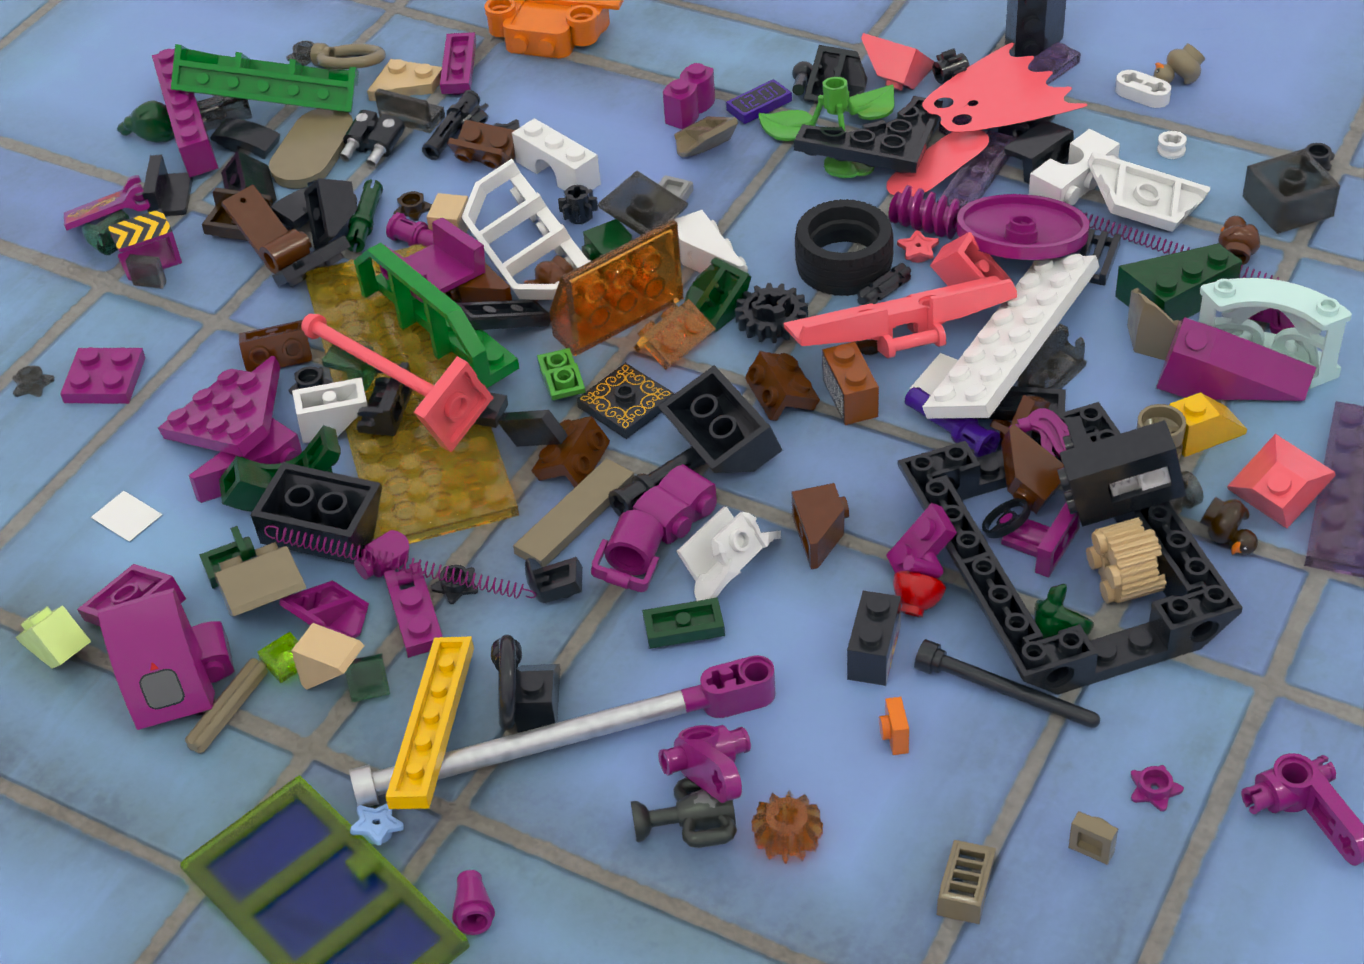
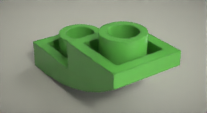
M570 348L537 355L538 365L552 400L586 393L578 365L574 362Z

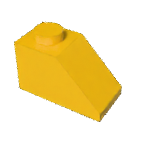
M1201 392L1169 404V406H1173L1181 411L1186 419L1181 453L1184 457L1247 433V428L1227 406Z

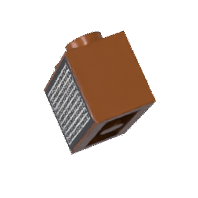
M856 342L822 349L823 381L844 424L848 425L878 417L879 386Z

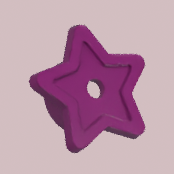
M1164 765L1150 766L1142 771H1131V778L1137 786L1131 795V800L1135 803L1150 802L1158 810L1164 812L1167 809L1168 799L1181 794L1184 790L1182 785L1173 782L1172 775L1166 770ZM1156 785L1158 789L1154 790L1151 786Z

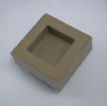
M1078 811L1071 823L1068 848L1108 865L1115 853L1118 828L1110 825L1102 818L1092 817Z

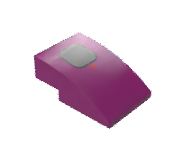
M174 588L98 610L97 614L109 659L120 691L137 730L212 709L215 690L201 661L202 649Z

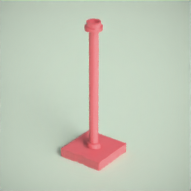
M308 314L302 321L301 328L307 337L311 339L321 337L425 396L415 409L414 414L438 444L449 452L455 449L494 398L486 386L477 378V374L469 363L458 356L437 383L433 385L329 327L326 318L320 314Z

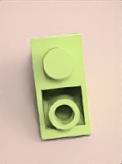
M63 605L53 611L47 606L41 611L36 612L20 624L24 631L16 636V639L50 668L60 666L91 642Z

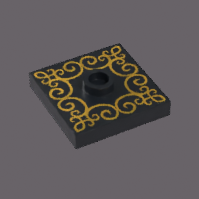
M625 362L586 391V393L578 397L577 405L579 409L627 439L660 414L661 411L658 406L674 395V392Z

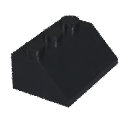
M1007 0L1005 45L1014 43L1009 51L1010 55L1013 57L1034 56L1033 60L1043 59L1063 39L1066 0Z
M715 365L658 406L665 417L714 473L754 472L783 451L771 426Z
M282 462L250 516L260 544L268 545L276 542L278 548L287 546L291 551L354 564L357 557L352 560L350 556L348 558H345L344 555L338 557L337 552L331 555L330 551L327 554L323 550L321 552H318L317 549L312 551L310 546L304 549L303 545L301 547H298L296 544L291 546L290 542L284 544L283 540L278 543L276 540L277 528L268 527L266 529V533L271 537H275V539L268 537L264 529L266 526L278 527V541H280L286 527L285 542L289 540L290 531L293 529L292 544L295 543L297 532L300 531L299 546L302 544L303 536L306 532L305 547L309 545L311 534H313L312 549L316 546L317 537L320 535L318 550L322 549L324 538L327 537L325 552L330 548L331 539H334L331 548L332 553L336 551L337 543L340 540L339 555L342 554L344 544L347 542L346 557L350 553L352 543L354 544L352 558L356 556L358 546L360 545V558L362 557V549L374 539L382 485L375 481Z

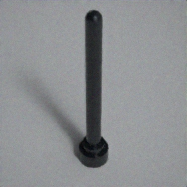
M925 639L917 652L914 668L931 674L932 671L939 673L942 670L1087 727L1095 728L1100 724V716L1096 712L947 656V651L941 649V644Z

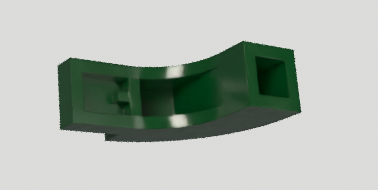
M323 425L300 455L284 463L332 472V466L337 463L341 454L336 429ZM236 456L219 479L222 504L243 511L253 512L282 463L262 464Z

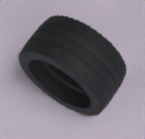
M833 200L812 207L799 219L795 233V260L801 279L813 289L835 296L855 295L884 273L891 271L894 247L892 225L888 216L876 206L859 200ZM838 242H852L866 246V248L859 251L847 253L827 251L822 247Z

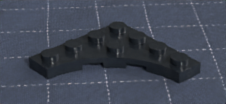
M913 96L906 107L897 112V118L888 123L880 120L864 124L862 129H856L852 132H845L842 127H821L802 124L794 141V151L804 152L810 156L821 155L831 157L838 161L863 163L869 167L894 169L900 173H916L940 116L930 114L923 108L922 103L926 98ZM936 100L934 105L937 108H943V101Z

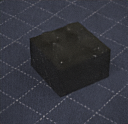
M1301 149L1248 165L1242 197L1276 234L1334 217L1341 185L1305 149Z

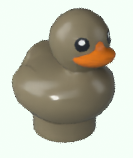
M1187 43L1183 49H1174L1169 52L1166 59L1167 64L1156 62L1153 77L1170 84L1174 79L1175 73H1177L1184 79V84H1191L1199 78L1201 74L1200 65L1204 62L1205 57L1195 47Z

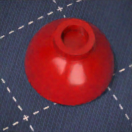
M898 571L894 574L893 578L895 595L901 596V612L914 617L922 618L924 611L940 602L946 591V586L942 581L916 572Z

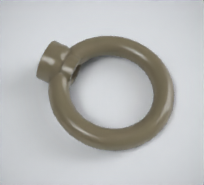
M314 43L311 48L310 57L315 66L345 70L350 67L358 69L379 64L385 59L386 53L383 48L371 44H348L331 47L325 43ZM364 55L359 57L339 58L344 56Z

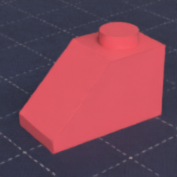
M971 232L942 246L930 265L947 286L995 275L1001 280H1012L990 254L978 251L980 249Z

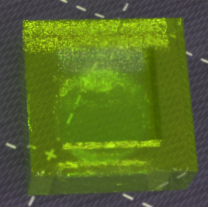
M290 631L257 651L260 661L266 664V668L280 683L298 673L291 652L298 640Z

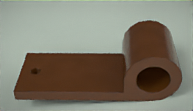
M254 185L221 202L228 215L272 273L275 274L310 254L312 245L308 236L296 229L287 231Z

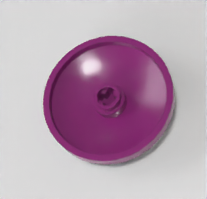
M1003 194L983 197L964 205L957 214L956 232L958 237L971 232L980 249L978 251L1010 259L1043 260L1066 256L1081 249L1087 243L1090 224L1087 216L1082 211L1068 203L1036 195Z

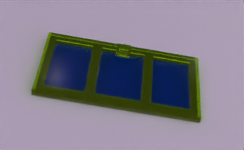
M300 775L183 859L180 864V868L270 964H449L470 947L468 938L362 835L350 834L352 825Z

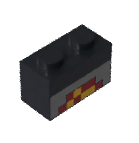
M862 591L847 648V680L886 686L901 627V596Z

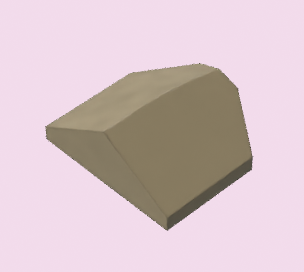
M707 116L675 133L677 154L681 157L694 156L730 140L738 125L736 117Z
M1139 288L1131 291L1127 321L1133 350L1135 353L1166 360L1179 320L1173 321L1155 303L1141 294Z

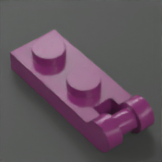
M419 562L413 564V573L417 570ZM420 565V574H422L423 571ZM392 569L384 571L385 581L408 658L430 652L434 638L443 636L424 575L419 576L418 571L413 575L411 570L408 573L405 570L398 572ZM414 583V587L400 590L399 586Z

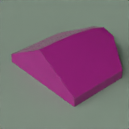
M332 580L280 599L279 605L310 626L312 623L356 638L361 634L369 603Z

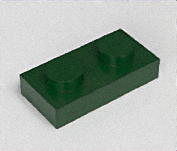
M718 597L642 610L649 649L725 636V626Z

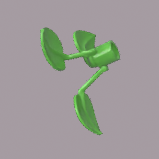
M830 77L823 81V95L818 96V104L813 117L803 110H787L772 114L759 113V121L763 130L774 139L794 141L802 124L816 126L824 105L829 114L838 115L839 127H842L845 131L843 116L845 111L849 112L850 115L857 114L858 117L864 120H875L889 116L894 110V85L849 97L847 80L842 77ZM826 157L824 160L826 172L839 178H853L857 175L867 176L875 169V167H869L863 163L838 161L831 157Z

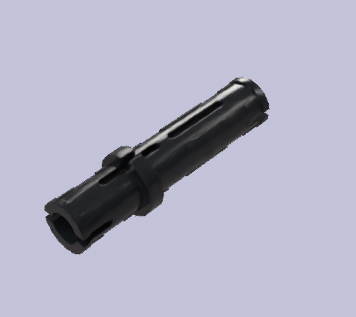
M466 90L459 101L449 107L446 118L422 147V152L427 158L431 160L439 158L442 151L448 145L449 138H453L462 127L461 121L472 112L476 105H479L481 100L476 92Z

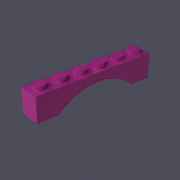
M164 49L158 54L152 55L176 143L188 175L193 177L219 169L195 93L171 90L175 49Z

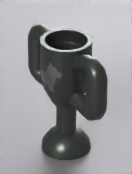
M687 777L679 780L673 789L677 800L675 807L649 811L639 801H630L637 842L643 841L650 834L651 827L679 823L680 827H683V841L694 848L726 844L734 839L737 832L733 800L721 803Z

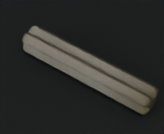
M251 658L213 703L212 709L204 714L186 736L185 742L190 750L201 754L208 748L268 673L266 664L263 661Z

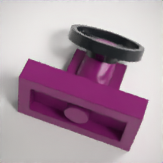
M1022 498L1011 499L993 509L982 523V530L986 536L992 539L1003 537L1002 545L1036 557L1035 573L1048 578L1080 528L1078 512L1070 514L1066 502L1050 527L1028 519L1031 507ZM1024 506L1022 513L1019 515L1015 511H1011V508ZM1003 513V515L1000 516L999 519L997 520V522H996L997 525L994 526L991 530H989V527H990L991 523H992L1000 514Z

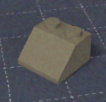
M276 542L255 549L257 557L243 562L239 555L219 563L221 570L213 574L229 615L234 617L306 589L304 580L287 546L278 548Z

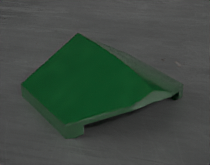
M715 257L711 260V265L697 276L686 293L684 305L680 308V313L683 316L714 332L735 318L737 299H743V292L748 291L751 276L748 273Z

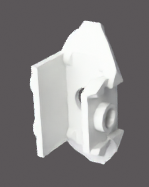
M727 506L718 511L676 551L695 580L694 594L696 601L716 598L723 588L741 573L740 570L761 549L768 547L769 543L773 542L774 539H781V531L761 533L756 523L757 518L750 513L740 512L736 517H733Z

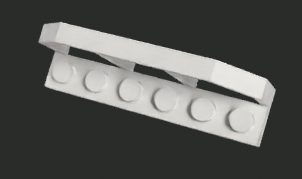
M510 159L475 183L461 218L476 240L484 245V251L519 299L561 300L580 286L586 294L592 291L599 301L611 295L594 264L578 248L564 225L560 224L548 209L540 194L534 191L519 171L513 159ZM510 180L514 186L510 189V192L519 205L479 231L475 223L486 195ZM528 218L532 223L538 220L539 222L535 225L543 237L502 264L489 244ZM552 250L559 256L565 255L564 259L574 269L573 272L555 284H517L513 279L514 275Z

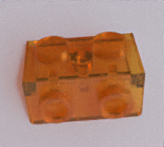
M688 299L679 307L674 303L667 308L660 316L662 320L657 324L653 321L646 324L637 333L640 339L633 348L637 352L646 348L661 366L667 370L709 337L715 328Z

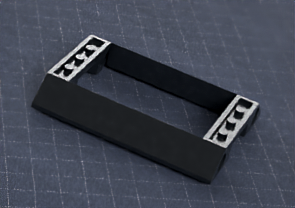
M1099 402L1057 414L1065 424V420L1080 416L1089 443L1121 434ZM1032 430L1031 438L1041 445L1040 434ZM962 441L898 460V467L923 510L925 511L931 503L942 506L957 533L945 548L1023 682L1057 695L1200 650L1242 613L1243 607L1169 501L1114 517L1117 523L1139 517L1143 523L1141 527L1143 526L1144 530H1154L1158 543L1161 545L1162 555L1157 556V569L1159 575L1165 574L1167 584L1165 589H1163V593L1166 598L1152 602L1149 622L1093 640H1089L1079 624L1058 631V635L1043 639V634L962 501L1007 487L1002 450L975 457L967 442ZM1052 449V452L1054 453L1055 457L1062 462V459H1060L1056 455L1055 451Z

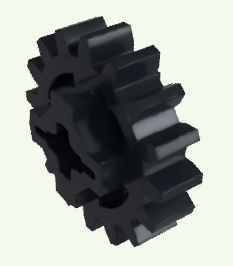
M767 283L766 288L762 289L756 285L754 286V293L744 291L743 299H737L735 318L739 331H746L747 338L757 335L761 343L766 338H771L772 343H776L777 338L780 337L786 341L790 340V334L784 328L783 323L808 317V303H805V296L803 294L797 295L796 288L794 287L788 291L785 290V286L782 283L778 288H773L771 283Z

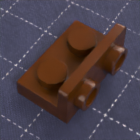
M465 119L458 139L449 138L447 143L454 156L460 161L470 163L472 160L482 162L485 166L497 169L510 159L514 161L515 158L512 132L515 130Z
M303 320L239 333V346L245 370L252 372L271 356L276 357L280 367L311 361L312 353L308 337L301 328Z

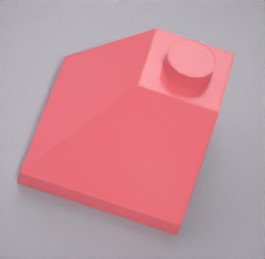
M865 33L861 37L877 76L886 81L885 86L893 84L894 90L902 91L903 87L914 90L932 69L934 61L915 48Z
M1274 434L1228 484L1227 488L1287 529L1336 474L1335 471L1277 434Z

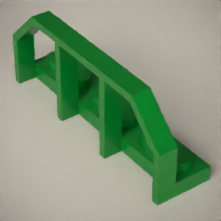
M175 44L171 90L352 113L355 86H358L359 71L356 67H350L349 70L308 67L301 65L295 59H290L289 64L253 60L241 52H236L235 57L222 56L187 49L183 45Z
M381 242L369 248L354 260L361 295L367 298L380 291L394 303L398 324L402 330L416 322L430 333L433 353L437 359L453 352L459 358L469 363L477 374V378L486 388L520 369L516 356L485 331L474 330L462 308ZM372 259L387 270L389 280L382 273L375 276ZM410 290L413 293H415L418 297H420L423 300V303L414 298L411 295Z

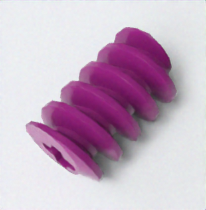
M907 185L902 193L899 191L895 193L888 211V218L891 223L899 222L904 227L911 225L915 230L923 228L924 232L928 234L935 232L936 236L939 237L947 235V238L950 240L954 237L957 214L960 210L959 199L955 198L951 205L947 206V196L943 195L939 202L936 203V193L930 192L925 200L924 190L919 188L915 195L912 196L913 190L910 185Z

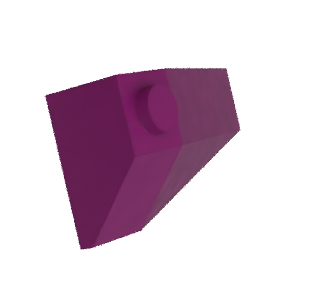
M1184 317L1179 321L1156 389L1182 398L1201 392L1214 400L1305 401L1316 367L1221 329Z

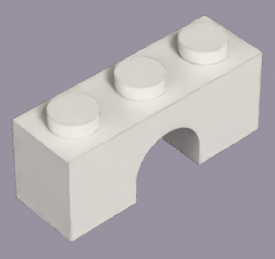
M535 118L512 132L516 162L530 171L538 174L551 166L556 175L557 187L564 191L573 185H583L588 190H593L601 185L598 155Z
M1088 129L1070 143L1068 164H1061L1050 158L1030 173L1029 195L1048 197L1074 205L1079 198L1097 186L1088 165V159L1092 151L1120 159V143Z

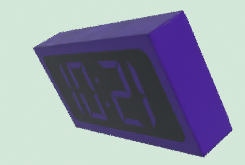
M772 79L727 101L726 111L743 124H746L758 118L759 113L767 114L791 102L792 92L775 79Z

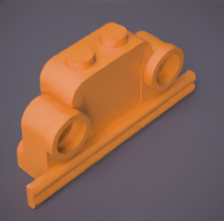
M488 0L484 4V9L488 19L490 34L495 37H505L506 50L508 52L565 58L572 53L575 45L589 46L594 44L600 34L605 32L610 24L609 9L619 10L624 0Z

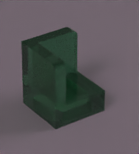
M332 345L322 358L324 367L345 371L348 380L362 377L365 392L378 374L375 372L376 368L335 345ZM363 345V346L367 347L368 349L374 351L373 347Z

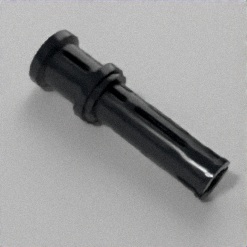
M690 446L689 449L667 461L651 473L637 474L627 486L610 491L608 494L610 505L620 517L622 513L634 510L633 506L646 491L659 485L662 479L675 467L683 464L694 471L706 463Z

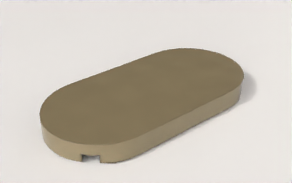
M314 109L303 114L295 122L270 159L269 169L275 182L282 187L301 189L308 187L307 183L316 181L318 178L324 179L330 173L346 145L343 137L353 123L352 116L348 112Z

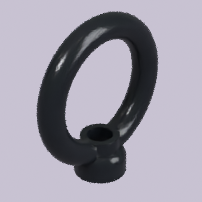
M508 634L497 639L491 646V660L498 670L499 725L503 730H510L515 725L516 669L522 659L521 644Z

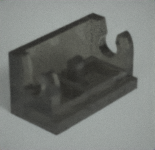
M1059 324L1019 376L1017 386L1062 389L1086 367L1084 339L1079 337L1075 341V347L1072 346L1068 341V327Z

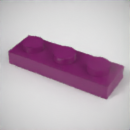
M475 32L446 34L440 79L441 94L459 95L466 90H471L476 50Z

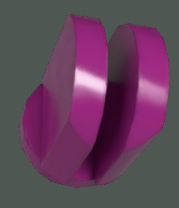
M390 530L365 545V547L367 546L366 562L370 558L372 548H374L372 563L376 561L378 551L381 550L379 565L382 564L386 551L388 552L386 566L391 561L392 553H394L393 568L398 562L399 555H401L399 567L404 565L406 556L409 558V541L405 535L395 530ZM362 549L361 551L362 557L364 555V549ZM364 559L360 562L358 560L354 561L357 572L365 580L373 575L378 578L384 576V571L392 569L391 565L388 568H385L384 564L379 567L377 562L372 565L371 561L365 563Z

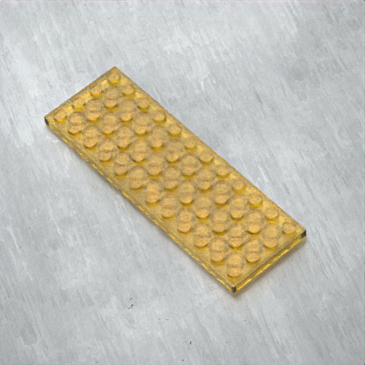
M423 244L412 245L395 250L394 252L406 258L428 246ZM355 259L329 267H319L305 273L314 313L324 316L327 325L395 364L408 362L411 373L433 385L437 383L456 359L457 355L453 352L437 359L433 353L430 333L417 322L402 330L398 324L394 303L380 291L364 298L360 291L354 264ZM372 259L375 276L381 273L380 265ZM321 338L333 383L362 377L368 404L375 387V379L378 377L390 378V376L375 372L376 368ZM413 390L395 436L358 433L357 423L361 421V416H358L345 429L358 478L379 482L382 485L376 529L373 533L374 539L390 530H395L405 535L409 544L519 516L518 505L491 427L473 424L455 449L449 452L438 444L414 414L415 409L425 396Z

